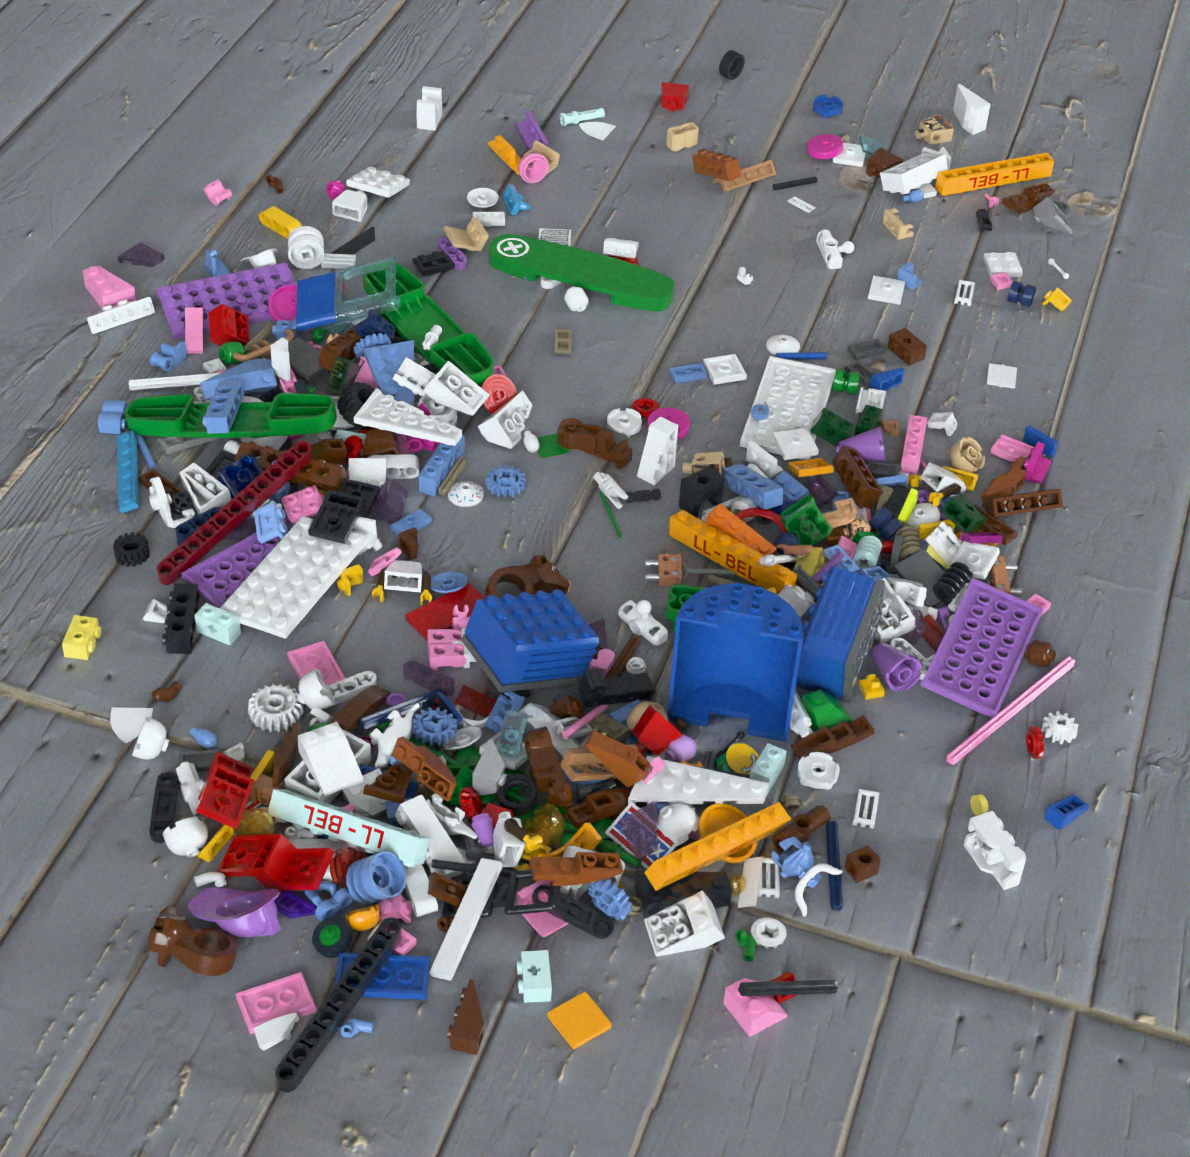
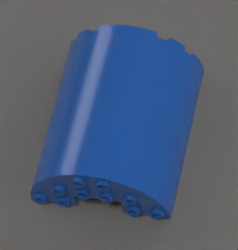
M741 583L712 586L691 596L682 605L676 618L667 712L669 718L672 721L683 718L687 724L707 727L710 713L748 719L747 735L787 742L803 642L802 622L794 608L773 592L762 587Z

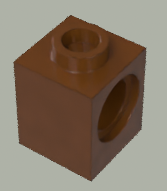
M868 845L847 854L844 868L855 883L877 875L881 860L878 854L873 852Z

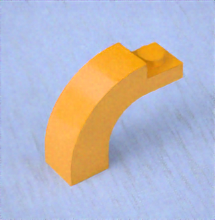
M584 823L564 846L551 853L539 854L537 857H562L568 846H576L592 851L602 838L590 823Z

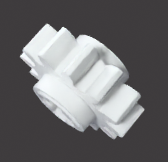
M1057 711L1055 716L1049 713L1048 717L1043 718L1041 731L1046 732L1045 738H1052V743L1059 741L1060 744H1063L1064 740L1071 743L1072 738L1077 736L1079 725L1074 723L1075 718H1068V713L1060 715V712Z

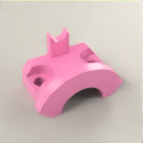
M219 179L208 184L203 189L208 199L215 206L219 205L226 198L229 200V197L232 196L231 190H225Z

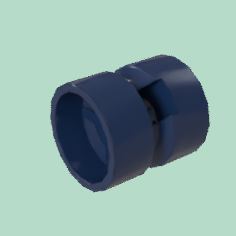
M1013 281L1007 301L1012 303L1020 302L1021 305L1030 307L1035 296L1036 287L1028 284L1023 286V283Z
M884 506L870 519L869 525L874 530H880V535L886 541H889L904 524L896 517L892 518L893 513Z

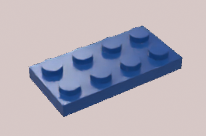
M339 953L335 986L358 956L357 953ZM391 955L362 997L427 1000L430 957ZM363 966L362 968L367 969L370 966ZM352 983L349 986L354 987L358 984Z

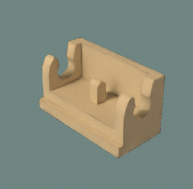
M884 209L882 223L898 240L913 236L914 232L909 230V228H913V225H904L899 216L893 214L898 213V209Z

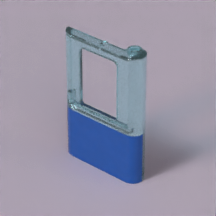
M393 256L298 280L296 325L298 331L305 333L367 318L368 311L370 310L377 314L398 310L401 302L399 296H396V258ZM386 270V290L384 292L342 302L343 281L345 279Z

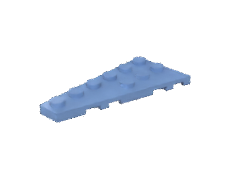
M414 340L365 348L364 356L376 385L381 390V394L385 396L389 394L398 402L404 401L414 406L412 390L398 385V382L393 380L394 375L406 357L414 361Z

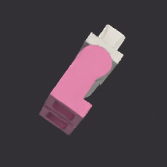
M462 628V631L457 629L428 630L427 646L430 671H437L438 667L441 666L457 668L464 666V668H470V662H477L461 641L466 628Z

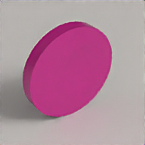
M297 285L279 287L271 294L268 311L276 323L282 320L293 321L296 318Z

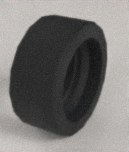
M734 50L725 53L719 65L720 75L730 80L736 79L744 68V56Z
M511 774L507 776L504 785L499 786L497 790L498 803L500 807L512 810L515 816H522L531 812L538 802L537 786L534 780L524 774ZM514 787H524L530 791V796L525 801L513 803L506 800L505 793Z

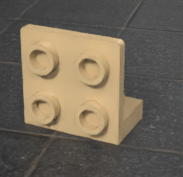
M472 217L467 225V230L448 226L443 228L452 245L458 249L465 248L470 251L481 252L489 237L480 220Z

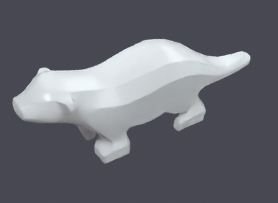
M418 703L408 710L404 718L401 717L398 711L393 710L388 716L392 722L385 732L381 733L376 728L370 734L371 743L373 745L378 744L376 769L389 766L390 756L394 750L397 738L403 736L408 740L410 739L413 726L412 718L419 708Z
M436 793L432 795L433 802H430L429 799L426 800L448 835L464 834L473 839L477 838L476 833L462 821L465 817L464 811L456 807L455 812H452L449 808L442 805L443 798Z

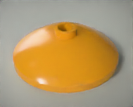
M724 803L713 804L706 808L699 818L698 832L700 839L747 816L732 805ZM757 842L721 860L727 863H741L754 853Z

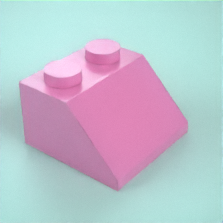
M743 978L725 988L723 1004L749 1037L787 1017V1013L773 996H740L738 992L740 983L760 981Z

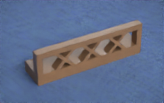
M772 160L740 170L741 177L731 181L716 178L713 179V183L720 182L723 192L776 175Z
M635 744L627 745L638 751V748L635 746ZM587 747L567 749L560 763V766L572 782L617 778L609 769L605 768L606 766ZM573 770H576V771L581 772V773H580V774H576Z

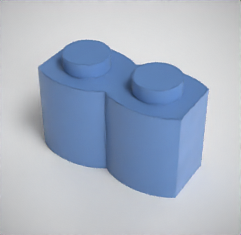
M104 400L102 412L98 420L99 433L122 434L123 429L127 427L124 415L125 409L128 406L127 401Z

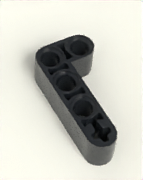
M591 669L584 674L578 685V691L585 707L630 702L637 699L644 700L652 697L656 692L648 673L603 678L600 669Z

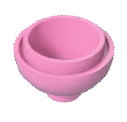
M529 153L519 163V174L525 182H539L547 175L549 163L542 154Z

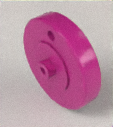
M822 134L811 138L807 142V153L816 159L834 158L843 151V140L836 135Z
M669 407L654 410L648 416V431L650 424L659 417H662L678 425L677 440L683 438L689 432L690 419L681 410Z

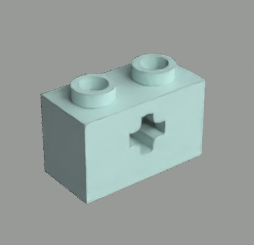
M205 603L195 614L198 633L227 645H231L241 634L240 618L237 615Z
M768 743L751 769L750 779L769 783L770 791L784 768L787 751Z
M548 950L521 951V961H517V975L522 976V980H518L519 994H523L524 1003L551 1001L552 985Z

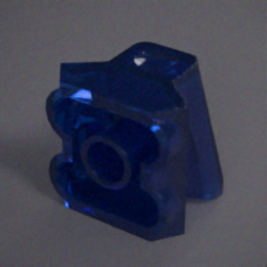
M245 455L239 461L227 464L218 471L220 476H218L217 481L229 489L231 499H233L264 471L254 456Z

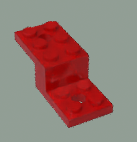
M216 752L198 799L200 801L196 812L237 829L255 781L250 778L255 768Z
M282 834L234 836L217 872L223 873L226 877L253 876L266 889H278L279 891L318 890L334 855V851L330 847L297 849Z

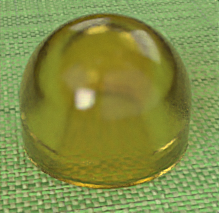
M741 876L728 877L732 887V895L742 893L746 887V879Z

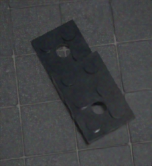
M345 478L338 491L329 489L308 529L309 535L345 544L358 517H368L380 493V486Z

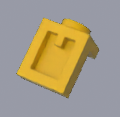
M1057 287L1053 292L1050 290L1044 296L1046 300L1042 304L1045 306L1050 301L1062 312L1072 300Z
M360 564L346 568L340 574L337 586L346 596L351 595L352 586L363 583V568Z

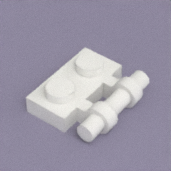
M406 357L394 375L393 380L397 381L398 385L412 390L413 394H419L424 397L426 393L423 390L436 374Z
M942 521L925 540L944 562L950 566L963 544V540L958 539L952 532L953 529Z

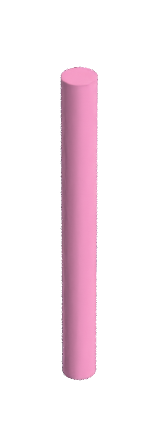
M600 705L565 729L562 732V737L567 739L596 718V716L607 710L608 705Z

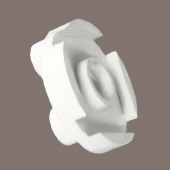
M620 408L608 414L607 429L623 433L628 438L638 433L642 428L641 415L633 409L626 408V411H620Z
M812 752L809 756L805 758L803 756L800 759L797 774L803 786L830 790L838 780L839 765L832 761L833 757L826 753ZM816 769H821V772H816Z

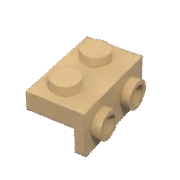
M537 140L533 142L532 149L523 155L524 157L534 152L542 154L549 163L548 173L558 167L560 157L559 153Z

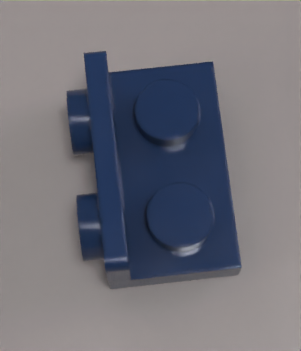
M370 310L368 311V318L355 326V332L364 338L367 335L372 336L375 334L377 336L380 333L382 335L386 334L392 342L394 340L395 327L379 314Z

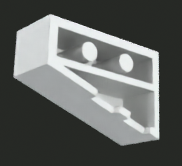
M659 417L650 424L637 477L656 485L675 467L678 436L677 424L662 417Z
M192 463L179 472L186 493L191 496L192 504L198 515L214 507L223 508L232 500L229 489L197 464Z

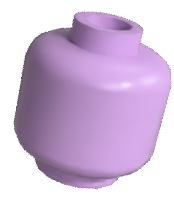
M682 735L679 739L670 742L669 747L666 748L665 756L668 761L677 763L680 761L687 762L695 757L697 747L690 736Z

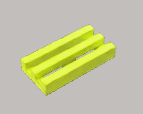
M912 488L898 517L904 524L903 526H906L918 500V490Z

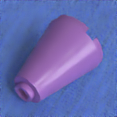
M881 427L841 440L839 445H836L837 454L844 445L858 450L864 461L885 462Z
M879 643L873 648L872 657L890 689L898 692L897 690L906 691L917 683L920 678L919 671L920 669L922 670V665L917 658L886 643Z

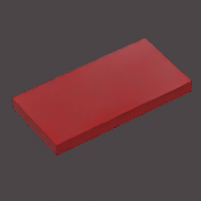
M468 582L462 589L449 592L406 614L405 620L427 640L428 630L453 629L452 619L455 617L453 615L455 605L458 606L460 612H464L463 608L467 605L469 608L467 617H470L476 601L486 598Z

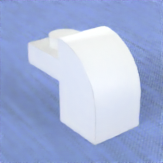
M887 577L886 580L903 601L923 607L927 589L922 586L923 584L906 579Z

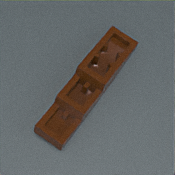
M375 685L365 689L349 701L335 715L331 723L337 722L340 728L347 731L359 727V719L379 711L380 703L385 702L391 692Z
M863 715L848 724L844 720L830 729L824 726L792 744L791 748L799 759L803 756L804 758L809 756L812 752L831 754L875 734V731Z
M292 723L291 734H284L283 745H275L273 787H277L294 764L298 752V735H300L301 723Z

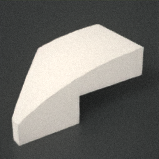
M297 1013L287 1014L253 1028L259 1047L264 1051L284 1039L290 1040L292 1036L290 1032L295 1022L299 1021V1015Z

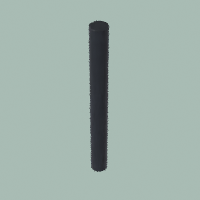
M432 859L431 868L475 873L478 867L475 864ZM502 868L499 877L510 878L511 872L517 870Z

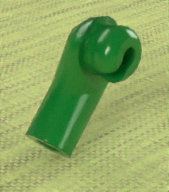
M328 325L319 326L312 330V339L315 342L323 340L324 333L329 331Z
M727 751L715 760L717 770L730 771L731 768H728L726 760Z
M739 929L735 932V938L737 943L744 949L743 959L748 962L753 961L756 941L744 929Z

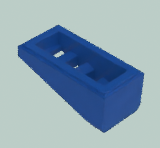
M901 367L871 376L869 388L888 391L903 382L904 368Z
M1073 794L1049 805L1044 819L1055 828L1061 829L1087 811L1090 806Z

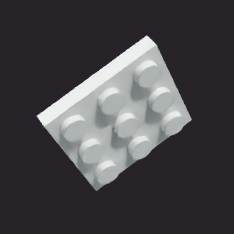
M367 167L365 170L347 179L346 186L389 198L409 186L410 179L405 178L403 175L390 174L389 171L376 170L375 167Z

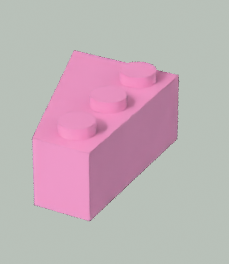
M99 265L83 270L85 287L100 307L110 304L115 306L118 305V301L124 299L132 302L136 301L135 290L132 285Z

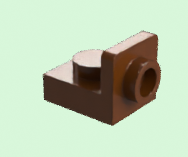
M415 527L399 533V548L410 560L417 558V549H419L417 529Z
M568 694L549 707L550 713L561 719L569 718L571 715L579 719L584 716L583 705L580 700Z

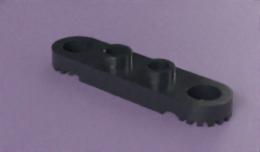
M171 771L161 773L157 778L149 833L151 840L156 843L165 842L162 834L157 835L155 833L157 830H165L167 827L170 830L173 829L179 780L177 774L171 773ZM166 780H172V781H173L172 783H170V784H168V785H167V784L164 785V783H163V782L166 781Z
M540 885L533 891V904L547 903L540 901L538 893L545 892L549 895L550 886ZM558 891L555 910L548 912L599 939L609 937L615 928L614 922H612L613 920L609 916L607 917L599 913L597 910ZM604 922L608 927L607 932L599 931L597 923Z

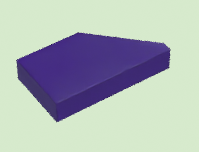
M284 891L275 900L278 912L290 919L315 915L317 909L316 905L290 891Z

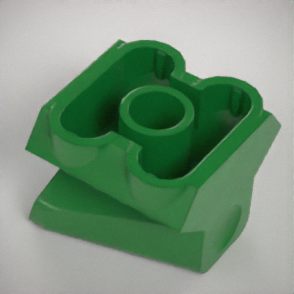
M811 494L780 514L781 522L788 532L799 539V545H814L828 536L833 530L817 508Z
M674 584L669 588L665 617L671 620L674 633L676 618L680 608L691 596L703 590V587Z

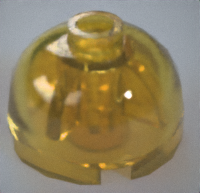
M546 804L534 811L535 816L531 820L529 817L525 820L522 829L527 831L530 837L537 834L540 835L543 839V842L539 843L540 845L550 846L557 844L561 840L565 829V820L557 807L552 804Z
M251 808L245 810L236 829V836L276 834L275 822L270 814L263 809Z

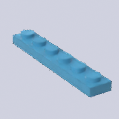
M134 430L117 436L118 504L122 514L139 508L137 434Z

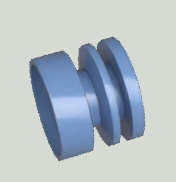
M380 852L351 864L346 875L347 888L355 901L362 905L378 903L382 900L393 898L403 891L406 883V871L403 863L396 855L391 852Z

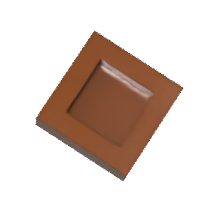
M842 526L834 528L828 536L824 537L827 546L837 545L840 537H845Z

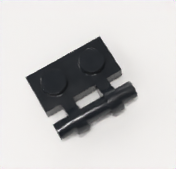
M434 251L429 255L424 256L422 254L412 259L413 264H417V268L423 277L454 269L453 262L448 255H445L444 251Z

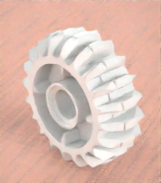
M282 683L279 686L272 684L271 687L265 685L263 689L258 688L256 693H252V697L248 702V714L251 722L256 727H261L262 731L268 729L270 733L273 730H277L279 733L280 729L287 731L288 726L292 727V723L300 722L303 716L304 705L298 700L297 694L299 693H297L296 688L291 689L289 685L283 687Z

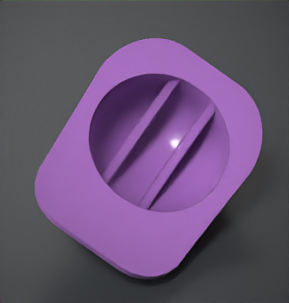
M210 887L203 890L188 903L189 912L193 916L216 922L224 931L238 937L250 938L275 935L281 930L277 919L278 910L274 901L280 895L278 889L238 891L223 887Z

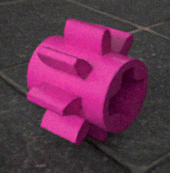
M336 179L335 182L331 181L327 184L326 194L329 195V198L334 200L345 191V186L342 185L343 182Z

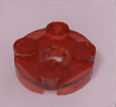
M352 847L336 850L334 858L330 861L331 877L335 883L339 882L342 888H347V867H350L353 862L365 858L361 850H355Z

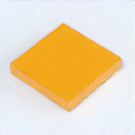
M822 458L788 463V469L798 477L834 473V466Z
M586 991L547 1012L548 1019L573 1050L611 1029L612 1023Z

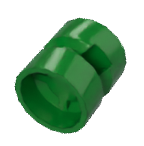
M836 369L832 391L842 393L845 390L847 394L856 395L860 373L852 371L847 373L846 370Z

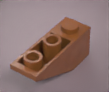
M595 730L591 731L585 746L627 788L646 778L650 763L636 749Z

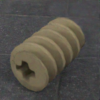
M903 526L896 531L895 535L902 536L903 538L899 557L900 562L922 550L918 532L914 526Z

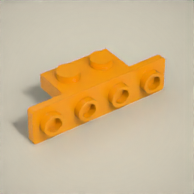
M501 135L495 136V140L489 141L488 146L517 175H520L518 167L522 158L516 154V150Z

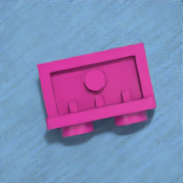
M1038 442L1035 448H1031L1029 453L1030 459L1027 458L1024 464V469H1026L1025 480L1042 484L1051 465V460L1042 458L1044 443Z

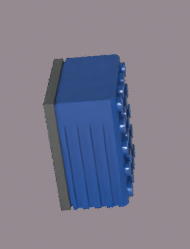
M833 566L829 572H824L822 583L824 584L822 588H818L815 597L817 600L816 605L812 604L809 611L810 620L805 621L803 626L804 635L797 685L800 688L813 692L821 689L835 696L838 700L843 698V701L851 703L881 622L885 581L880 579L875 581L873 577L870 578L867 575Z
M557 589L553 590L552 593L538 591L536 594L530 595L522 592L520 596L504 594L503 597L497 598L493 595H488L486 599H478L461 640L499 692L580 683L586 673V669L589 668V662L593 659L592 655L596 652V646L599 645V637L594 630H592L565 594Z

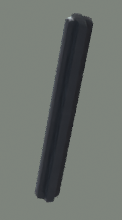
M836 980L742 982L739 984L738 992L740 996L834 994L837 992L839 984H837Z

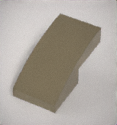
M555 329L554 354H571L572 329Z

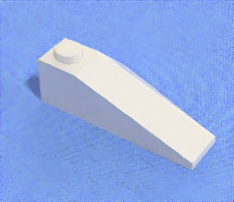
M522 390L478 426L481 434L488 442L510 449L513 448L521 440L522 436L520 434L525 428L524 422L529 417L532 404Z
M529 703L517 712L522 716H527L524 734L532 729L547 727L560 762L567 749L580 746L575 738L564 741L561 739L562 734L556 732L558 728L552 727L554 721L560 720V718L551 714L550 710L545 706Z

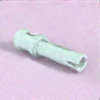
M603 108L583 112L560 113L559 120L562 126L571 123L578 124L579 121L603 118L605 111Z

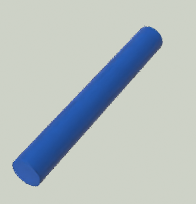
M827 352L776 353V357L788 360L827 359Z

